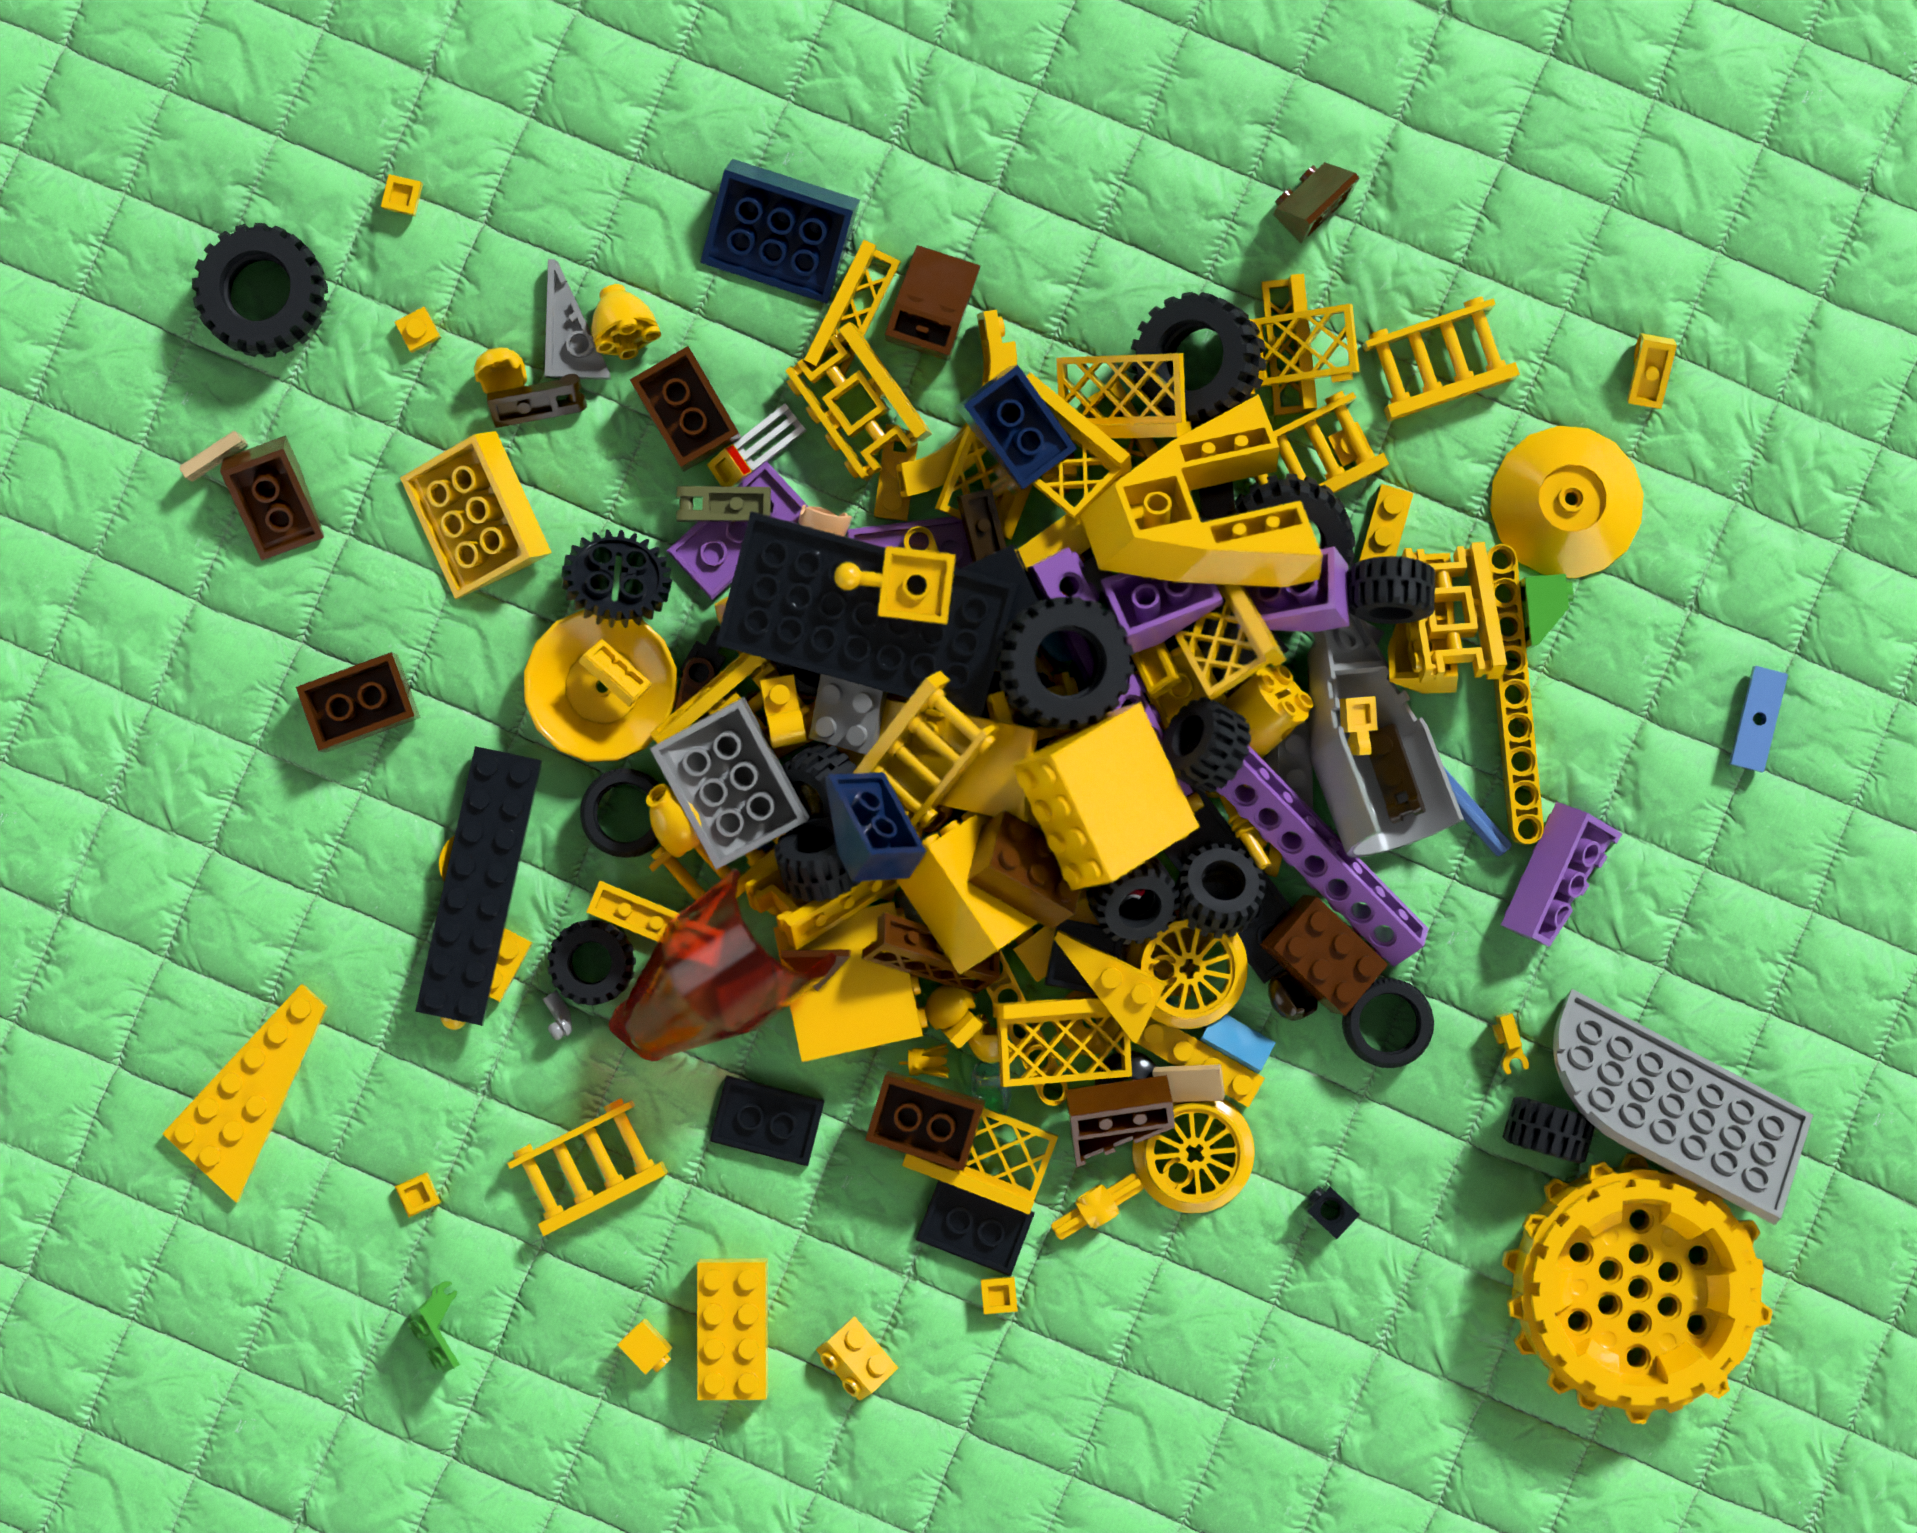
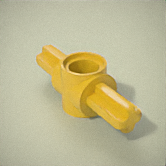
M1131 1173L1107 1189L1102 1184L1095 1186L1076 1199L1075 1204L1077 1207L1052 1222L1051 1227L1060 1240H1063L1086 1225L1093 1229L1100 1227L1119 1214L1118 1205L1143 1191V1184L1135 1173Z

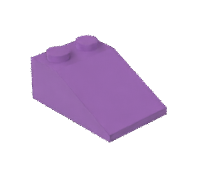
M1335 547L1320 549L1323 556L1319 580L1289 587L1244 585L1269 630L1319 632L1349 626L1348 564Z
M1119 573L1101 580L1107 607L1117 617L1115 620L1116 624L1124 626L1128 635L1124 638L1127 645L1132 644L1133 653L1164 642L1223 604V599L1216 584L1173 582Z

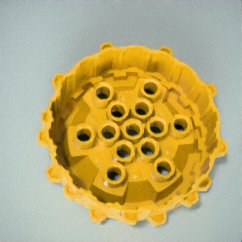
M1627 1153L1619 1167L1610 1168L1604 1161L1589 1165L1587 1173L1580 1175V1178L1569 1184L1553 1178L1544 1185L1547 1201L1534 1214L1529 1213L1522 1224L1524 1231L1522 1232L1523 1236L1518 1248L1504 1251L1502 1266L1513 1273L1512 1298L1507 1301L1508 1313L1511 1317L1519 1319L1522 1327L1513 1342L1520 1354H1536L1544 1362L1542 1364L1549 1370L1546 1384L1558 1394L1576 1389L1577 1404L1591 1411L1600 1404L1609 1408H1621L1624 1410L1628 1421L1632 1424H1646L1653 1410L1665 1409L1669 1413L1681 1410L1683 1405L1693 1402V1399L1700 1397L1704 1393L1720 1399L1729 1392L1727 1375L1745 1358L1752 1344L1751 1340L1755 1329L1770 1324L1773 1311L1761 1301L1764 1268L1762 1260L1756 1258L1753 1249V1243L1760 1235L1756 1223L1751 1219L1737 1220L1731 1213V1209L1723 1202L1722 1197L1703 1187L1697 1186V1184L1672 1171L1667 1172L1662 1169L1658 1171L1649 1168L1644 1156L1637 1153ZM1640 1209L1645 1215V1220L1641 1226L1634 1228L1630 1224V1215L1635 1210ZM1577 1242H1582L1585 1247L1584 1256L1579 1260H1572L1569 1253L1571 1246ZM1635 1244H1641L1644 1248V1255L1639 1261L1632 1262L1629 1258V1250ZM1694 1246H1700L1703 1250V1257L1697 1263H1691L1688 1258V1253ZM1611 1260L1614 1264V1272L1610 1277L1602 1278L1599 1274V1267L1604 1261ZM1670 1262L1673 1266V1273L1668 1279L1662 1280L1659 1277L1658 1269L1663 1263ZM1633 1279H1641L1643 1282L1642 1292L1639 1295L1631 1296L1628 1291L1630 1282ZM1605 1295H1611L1614 1301L1612 1309L1607 1312H1601L1598 1308L1600 1298ZM1663 1297H1671L1673 1302L1672 1309L1666 1314H1660L1658 1302ZM1581 1311L1584 1316L1582 1325L1575 1329L1570 1328L1568 1324L1569 1316L1573 1312ZM1634 1313H1640L1643 1318L1642 1325L1637 1330H1630L1627 1324L1628 1318ZM1693 1315H1700L1702 1319L1701 1327L1695 1332H1690L1687 1328L1688 1319ZM1638 1347L1642 1351V1358L1638 1363L1631 1365L1627 1362V1353L1632 1348Z

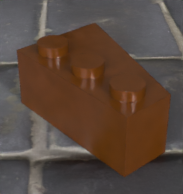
M1167 1075L1066 1090L1076 1168L1085 1165L1087 1158L1102 1152L1106 1156L1116 1152L1115 1147L1134 1140L1135 1143L1175 1128L1173 1101Z

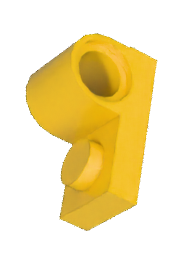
M1643 333L1639 334L1634 352L1635 368L1627 397L1628 404L1657 409L1662 408L1677 348L1675 339Z
M794 674L759 679L771 747L806 742Z

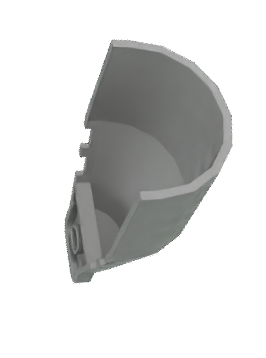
M1349 613V626L1312 632L1315 641L1307 654L1308 695L1314 703V707L1309 710L1310 760L1346 854L1349 857H1366L1384 853L1430 837L1463 821L1464 818L1428 725L1423 717L1418 720L1407 704V701L1410 700L1405 690L1400 692L1394 683L1389 682L1388 662L1372 639L1365 620ZM1376 697L1378 729L1392 723L1397 725L1424 802L1425 813L1417 816L1412 813L1404 816V820L1395 824L1391 822L1369 755L1357 756L1352 755L1347 744L1350 732L1344 733L1343 727H1341L1339 699ZM1407 792L1397 796L1399 804L1408 801Z

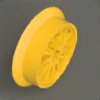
M1179 908L1174 910L1177 915L1174 922L1169 921L1167 923L1169 928L1164 933L1162 931L1156 933L1157 938L1153 940L1146 938L1142 944H1136L1132 940L1126 955V963L1156 977L1153 972L1154 965L1161 960H1167L1172 968L1171 974L1167 978L1160 980L1166 982V985H1171L1160 996L1151 1018L1169 1027L1194 1029L1216 1022L1235 1006L1245 988L1248 961L1245 947L1238 933L1229 938L1226 933H1223L1221 939L1214 938V934L1210 933L1212 938L1196 954L1200 929L1197 927L1193 930L1190 950L1186 952L1180 929L1189 928L1187 926L1189 920H1181L1178 915L1181 909ZM1171 932H1174L1180 950L1178 955L1162 942V938ZM1219 941L1224 949L1223 954L1203 960L1206 953ZM1156 945H1159L1169 954H1160L1151 958ZM1186 959H1189L1190 963L1196 965V970L1191 971L1190 977H1187L1186 973L1180 971V966L1186 964ZM1227 959L1226 973L1211 971L1205 968L1207 965ZM1204 975L1225 978L1222 989L1220 991L1216 990L1204 979ZM1198 982H1201L1215 995L1206 1004L1203 1003L1197 985ZM1182 983L1178 1005L1174 1007L1166 1003L1165 1000ZM1191 985L1198 1005L1195 1008L1184 1009L1188 987Z
M1225 1099L1223 1101L1173 1102L1174 1118L1188 1114L1190 1137L1187 1138L1175 1122L1174 1129L1182 1139L1181 1143H1177L1160 1134L1135 1143L1133 1140L1132 1159L1136 1175L1147 1193L1154 1200L1169 1209L1191 1214L1218 1209L1229 1203L1241 1192L1252 1172L1255 1148L1249 1125L1239 1110ZM1194 1113L1208 1115L1199 1137L1195 1135ZM1216 1118L1224 1125V1129L1209 1140L1204 1141L1213 1119ZM1227 1133L1231 1134L1233 1140L1232 1147L1210 1149L1213 1143ZM1156 1140H1161L1178 1148V1151L1154 1154ZM1198 1144L1202 1147L1199 1150L1202 1154L1201 1159L1192 1158L1188 1161L1189 1153L1186 1151V1148L1189 1145L1194 1148ZM1234 1152L1233 1164L1230 1167L1211 1158L1212 1154ZM1169 1159L1164 1164L1163 1171L1159 1173L1155 1160ZM1175 1163L1184 1164L1187 1168V1176L1180 1182L1172 1181L1168 1176L1170 1166ZM1207 1163H1211L1229 1172L1221 1183H1218L1207 1167ZM1201 1168L1214 1184V1188L1205 1192H1201L1199 1169ZM1194 1177L1195 1192H1182L1181 1189L1189 1185Z

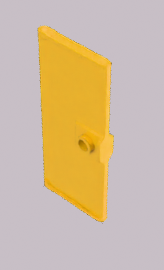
M886 698L879 738L907 702ZM929 707L923 714L926 717L925 722L961 755L973 742L935 707L932 709ZM964 714L980 730L994 722H997L1001 727L993 735L996 739L994 745L984 755L978 754L939 805L990 816H996L1003 810H1006L1027 823L1030 802L1024 790L1018 784L1017 775L1012 765L1036 752L1038 729ZM909 732L904 738L907 742L906 747L943 780L953 766L917 732ZM837 747L839 752H844L848 755L849 760L855 763L857 767L866 756V754ZM890 756L885 763L888 766L887 771L920 801L925 802L934 791L897 756L894 758Z

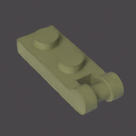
M676 487V497L680 498V510L676 511V521L748 522L751 511L771 516V487ZM693 498H703L702 510H693Z

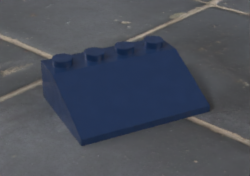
M732 159L723 172L700 263L828 304L852 232L860 199Z

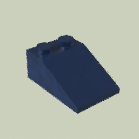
M1019 365L1009 366L955 406L974 434L1021 489L1026 488L1077 449Z
M885 773L828 774L825 782L838 856L851 881L908 879L927 851Z

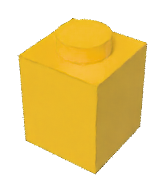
M646 1318L617 1344L645 1375L651 1369L657 1373L671 1360L667 1354L673 1348L672 1345Z

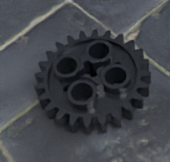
M606 530L604 538L593 532L591 542L582 537L580 547L571 546L570 555L565 556L564 566H562V589L567 590L566 600H574V610L585 609L583 618L586 619L593 614L596 615V624L598 625L603 619H608L610 628L614 627L616 621H621L623 627L627 628L630 619L637 625H641L642 615L649 620L653 619L654 610L661 612L663 602L668 601L672 579H670L671 568L666 567L667 557H658L660 548L648 549L649 539L639 543L636 541V533H633L629 539L625 538L623 530L619 531L617 537H613L611 532ZM616 556H620L622 562L617 601H612Z

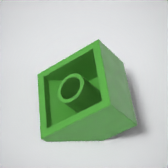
M1566 574L1525 577L1520 580L1526 650L1540 644L1569 609V602H1573V585L1571 581L1567 582Z

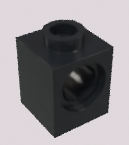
M1328 1184L1323 1189L1317 1186L1305 1199L1308 1205L1304 1209L1336 1239L1360 1215ZM1328 1200L1336 1201L1338 1205V1212L1332 1218L1322 1217L1320 1211L1322 1204Z

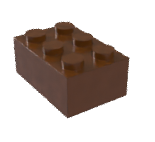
M689 346L630 379L683 472L741 438Z
M393 652L296 687L318 751L325 753L421 718L399 656Z
M1003 810L981 826L967 879L968 883L1050 929H1053L1075 914L1081 889L1071 890L1069 884L1065 881L1062 869L1054 852L1047 844L1044 832L1006 810Z
M1303 894L1260 944L1268 954L1330 1012L1344 1016L1388 966L1387 962L1317 896Z
M888 1071L882 1082L865 1141L964 1171L986 1101Z

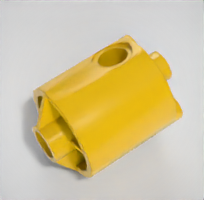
M1278 665L1276 668L1269 666L1260 669L1222 704L1246 719V723L1250 726L1248 734L1251 735V742L1249 746L1261 758H1264L1300 723L1305 721L1309 716V710L1314 707L1311 697L1301 691L1300 687L1293 681V675L1290 670L1283 665Z

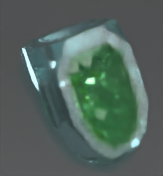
M981 1061L974 1065L971 1075L973 1097L985 1100L984 1107L1006 1115L1011 1103V1087L1000 1086L999 1062L986 1063Z

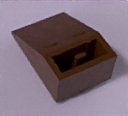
M917 245L885 332L886 341L950 362L981 265Z

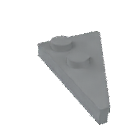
M548 259L545 377L561 379L568 374H577L580 379L611 380V374L601 353L596 351L592 333L558 261Z

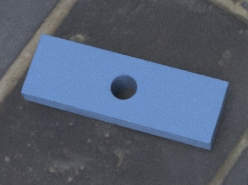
M1753 666L1729 765L1761 773L1764 772L1788 674ZM1756 713L1762 717V723L1759 726L1753 722V716Z

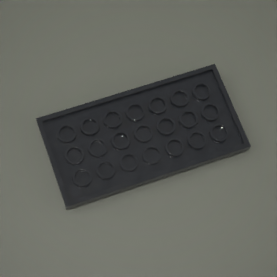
M751 511L716 645L907 698L912 697L927 677L941 671L950 680L943 688V691L946 693L944 697L961 713L982 717L996 668L995 661H998L1000 653L997 651L998 643L1004 639L1005 633L1003 631L1008 624L1018 584L954 566L947 624L878 616L881 587L859 584L853 590H844L836 584L834 573L839 565L853 563L862 572L883 574L885 547ZM912 575L907 581V588L912 594L920 595L925 592L927 583L922 576Z

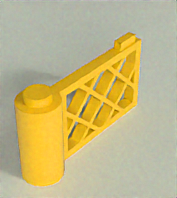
M1352 304L1249 319L1256 323L1260 330L1257 337L1264 340L1263 326L1276 324L1284 331L1273 346L1264 340L1265 347L1269 352L1266 355L1265 351L1260 353V357L1267 360L1266 370H1260L1258 378L1263 380L1261 387L1331 377L1333 383L1353 380V373L1360 372ZM1344 313L1345 327L1338 336L1324 327L1332 315ZM1323 316L1320 322L1314 319L1315 317ZM1308 319L1316 327L1304 342L1292 330L1300 320ZM1290 322V324L1287 327L1284 326L1282 323ZM1321 330L1334 340L1323 356L1310 346ZM1288 336H1291L1302 345L1291 360H1288L1277 351ZM1345 336L1347 337V344L1342 341ZM1339 344L1348 351V366L1336 367L1328 361ZM1306 350L1320 359L1312 371L1304 372L1296 366V363ZM1275 354L1287 366L1279 376L1268 378L1267 364ZM1324 364L1330 367L1329 369L1320 370ZM1292 369L1297 372L1296 374L1288 375ZM1253 388L1250 393L1251 396L1255 395V389L1257 388Z

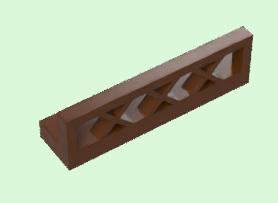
M886 912L877 918V940L862 949V959L975 994L1000 979V949L959 975L926 925Z

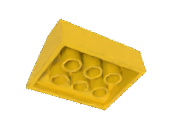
M496 431L474 434L400 477L455 599H459L524 569L552 553Z

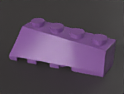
M1556 802L1547 818L1543 835L1535 845L1527 868L1519 880L1514 897L1505 911V917L1501 926L1520 936L1550 947L1573 912L1571 903L1575 898L1584 895L1589 887L1586 881L1595 867H1602L1608 858L1604 852L1611 842L1617 844L1622 833L1587 812Z

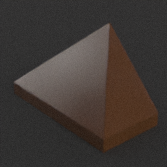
M851 949L781 950V958L817 991L851 957Z

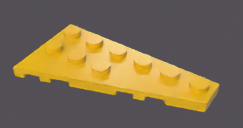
M301 984L162 1133L236 1203L240 1201L248 1178L256 1166L259 1154L265 1142H267L287 1098L291 1084L298 1074L306 1051L312 1043L328 1008L304 984Z

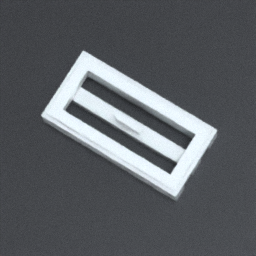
M783 404L737 440L734 446L747 465L754 471L805 433L806 429L789 407ZM783 415H786L787 419L748 450H744L743 447ZM793 424L796 428L757 460L753 461L751 459L752 455Z

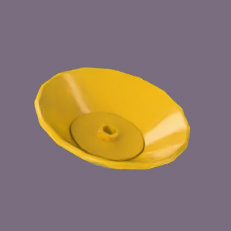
M1555 426L1528 435L1505 455L1492 480L1490 512L1499 540L1514 549L1519 563L1544 576L1566 574V578L1576 579L1605 570L1628 550L1641 525L1644 493L1635 465L1614 441L1589 428ZM1566 494H1573L1576 497L1575 505L1566 503Z
M582 609L556 621L534 644L524 670V703L536 730L558 751L586 762L619 761L646 749L654 740L650 732L671 715L677 701V667L665 640L643 619L641 620V625H637L630 619L627 628L623 627L621 621H616L614 627L610 628L608 619H603L598 625L596 624L597 616L594 614L586 619L583 618L585 609ZM601 639L652 683L648 691L630 707L609 689L604 693L599 692L597 684L600 681L578 662L583 654Z

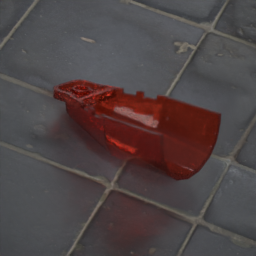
M734 869L667 924L628 998L613 1011L609 1027L618 1039L640 1057L649 1061H658L666 1056L753 1032L822 980L835 964L837 956L833 952L829 953L805 973L790 970L772 958L754 939L742 919L736 899L737 881L740 872Z

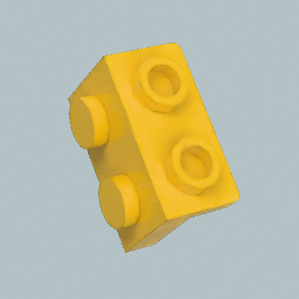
M855 1316L816 1349L824 1366L834 1371L842 1380V1385L847 1393L856 1397L859 1401L872 1394L898 1369V1366Z

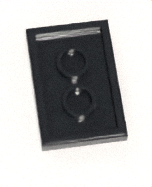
M726 1075L710 1142L808 1166L825 1100Z
M938 1180L916 1240L1011 1276L1035 1212L1030 1211V1214H1026Z

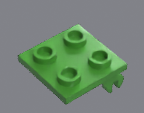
M444 1281L436 1285L431 1291V1297L417 1310L409 1314L412 1321L408 1323L414 1336L418 1340L423 1338L428 1346L429 1351L426 1352V1355L435 1369L441 1368L443 1373L460 1365L438 1329L452 1300L457 1295L456 1290L447 1295L444 1294V1289L452 1285L450 1281Z

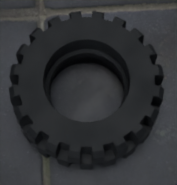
M255 223L254 227L249 228L246 224L235 226L236 232L232 234L224 231L218 235L221 241L215 246L209 243L204 249L207 253L204 261L198 259L195 269L199 272L198 278H192V289L196 291L193 302L195 308L201 314L199 318L204 326L228 347L256 357L257 354H261L265 358L276 357V352L282 351L286 354L294 350V344L298 342L304 344L310 339L307 335L312 328L317 330L322 321L318 319L321 312H326L327 302L324 300V294L328 293V285L323 278L325 272L313 252L294 234L291 235L285 229L278 226L271 228L265 223ZM266 260L275 262L283 267L290 278V293L287 302L277 314L261 321L245 319L236 312L231 303V289L235 278L241 270L254 262Z
M1194 292L1182 293L1181 299L1172 296L1164 300L1165 307L1162 309L1155 306L1149 312V315L1152 317L1149 322L1142 321L1137 330L1142 333L1139 340L1133 339L1131 349L1136 351V355L1176 353L1179 345L1187 336L1201 329H1210L1219 335L1223 346V361L1219 372L1206 386L1193 391L1185 389L1186 421H1191V425L1201 426L1252 398L1250 393L1254 387L1260 389L1263 380L1258 378L1260 370H1266L1267 361L1260 357V353L1266 351L1264 340L1257 337L1260 330L1256 323L1248 319L1249 315L1242 309L1234 306V304L1209 293L1201 292L1200 295ZM1147 361V363H1148L1150 366H1152V364L1155 362V361ZM1163 361L1156 370L1166 383L1173 377V361ZM1133 362L1130 365V369L1138 374L1133 377V381L1137 384L1146 371L1137 362ZM1150 377L1141 390L1153 400L1162 388ZM1166 394L1157 406L1166 416L1175 415V401Z
M1286 474V479L1278 480L1277 475L1266 477L1268 483L1260 486L1258 482H1255L1249 486L1250 493L1246 496L1240 494L1234 501L1235 509L1228 511L1226 517L1301 501L1308 519L1315 523L1320 532L1319 548L1335 547L1348 566L1353 564L1355 557L1353 547L1356 545L1349 516L1343 503L1334 496L1333 491L1325 484L1319 486L1316 479L1306 476L1304 480H1299L1297 474Z
M1060 596L1033 603L1031 607L1020 611L1016 615L1017 618L1014 622L1008 623L1003 631L1006 634L1004 640L998 643L997 651L1000 652V660L995 661L996 671H1000L1002 680L998 681L1000 689L1008 694L1007 702L1011 707L1021 711L1020 716L1028 721H1034L1038 723V726L1045 728L1078 729L1087 727L1091 723H1098L1106 718L1105 714L1109 711H1114L1121 704L1119 698L1121 695H1126L1130 688L1127 679L1128 676L1133 675L1134 665L1129 664V655H1134L1132 644L1127 645L1124 638L1128 635L1124 626L1116 624L1115 620L1117 617L1110 610L1104 611L1100 608L1101 604L1093 600L1086 601L1082 600V597ZM1059 630L1078 633L1088 643L1093 654L1094 668L1089 683L1082 691L1070 696H1060L1048 691L1040 682L1035 669V655L1040 642L1047 635Z

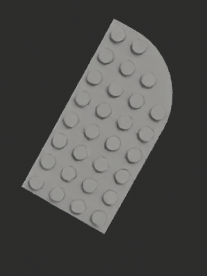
M1571 989L1565 998L1555 1026L1553 1054L1559 1078L1577 1109L1590 1123L1612 1140L1776 1225L1782 1217L1813 1115Z

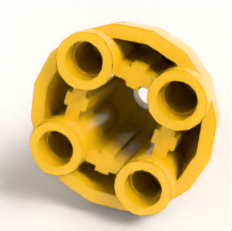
M612 284L600 291V301L595 309L591 326L593 342L598 353L619 355L621 360H629L638 355V350L660 338L661 332L654 314L641 299L627 292L621 284Z
M663 783L652 788L647 795L646 803L650 807L649 815L654 835L659 843L674 857H681L687 851L700 844L701 841L672 788ZM689 803L699 824L702 825L698 813L693 805Z

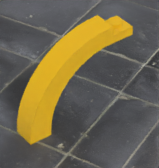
M997 309L977 314L983 352L982 385L983 382H989L1009 366L1017 365L1016 342L1002 343L1001 337L1005 336V325L1003 318L998 317ZM967 422L948 443L937 451L923 458L895 465L901 498L924 493L944 485L965 432ZM974 435L977 447L984 445L979 439L976 438V435ZM974 457L964 461L962 466L963 472L975 463Z

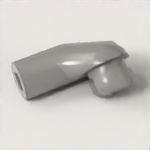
M556 990L543 998V1001L556 1020L548 1026V1030L554 1040H560L563 1036L568 1037L572 1032L570 1010Z

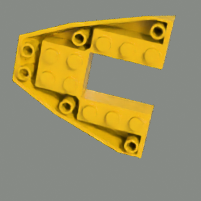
M1259 394L1168 443L1116 481L1080 514L1100 570L1173 582L1289 587L1319 580L1323 555L1301 501L1201 523L1189 492L1195 489L1277 471L1279 444Z

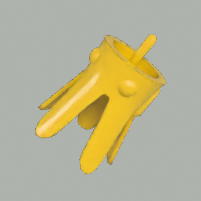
M947 1043L928 1049H908V1061H901L899 1065H908L909 1076L926 1074L949 1079L946 1075L950 1072L949 1068L942 1066L947 1063V1059L941 1057L948 1054V1048H944L947 1046Z

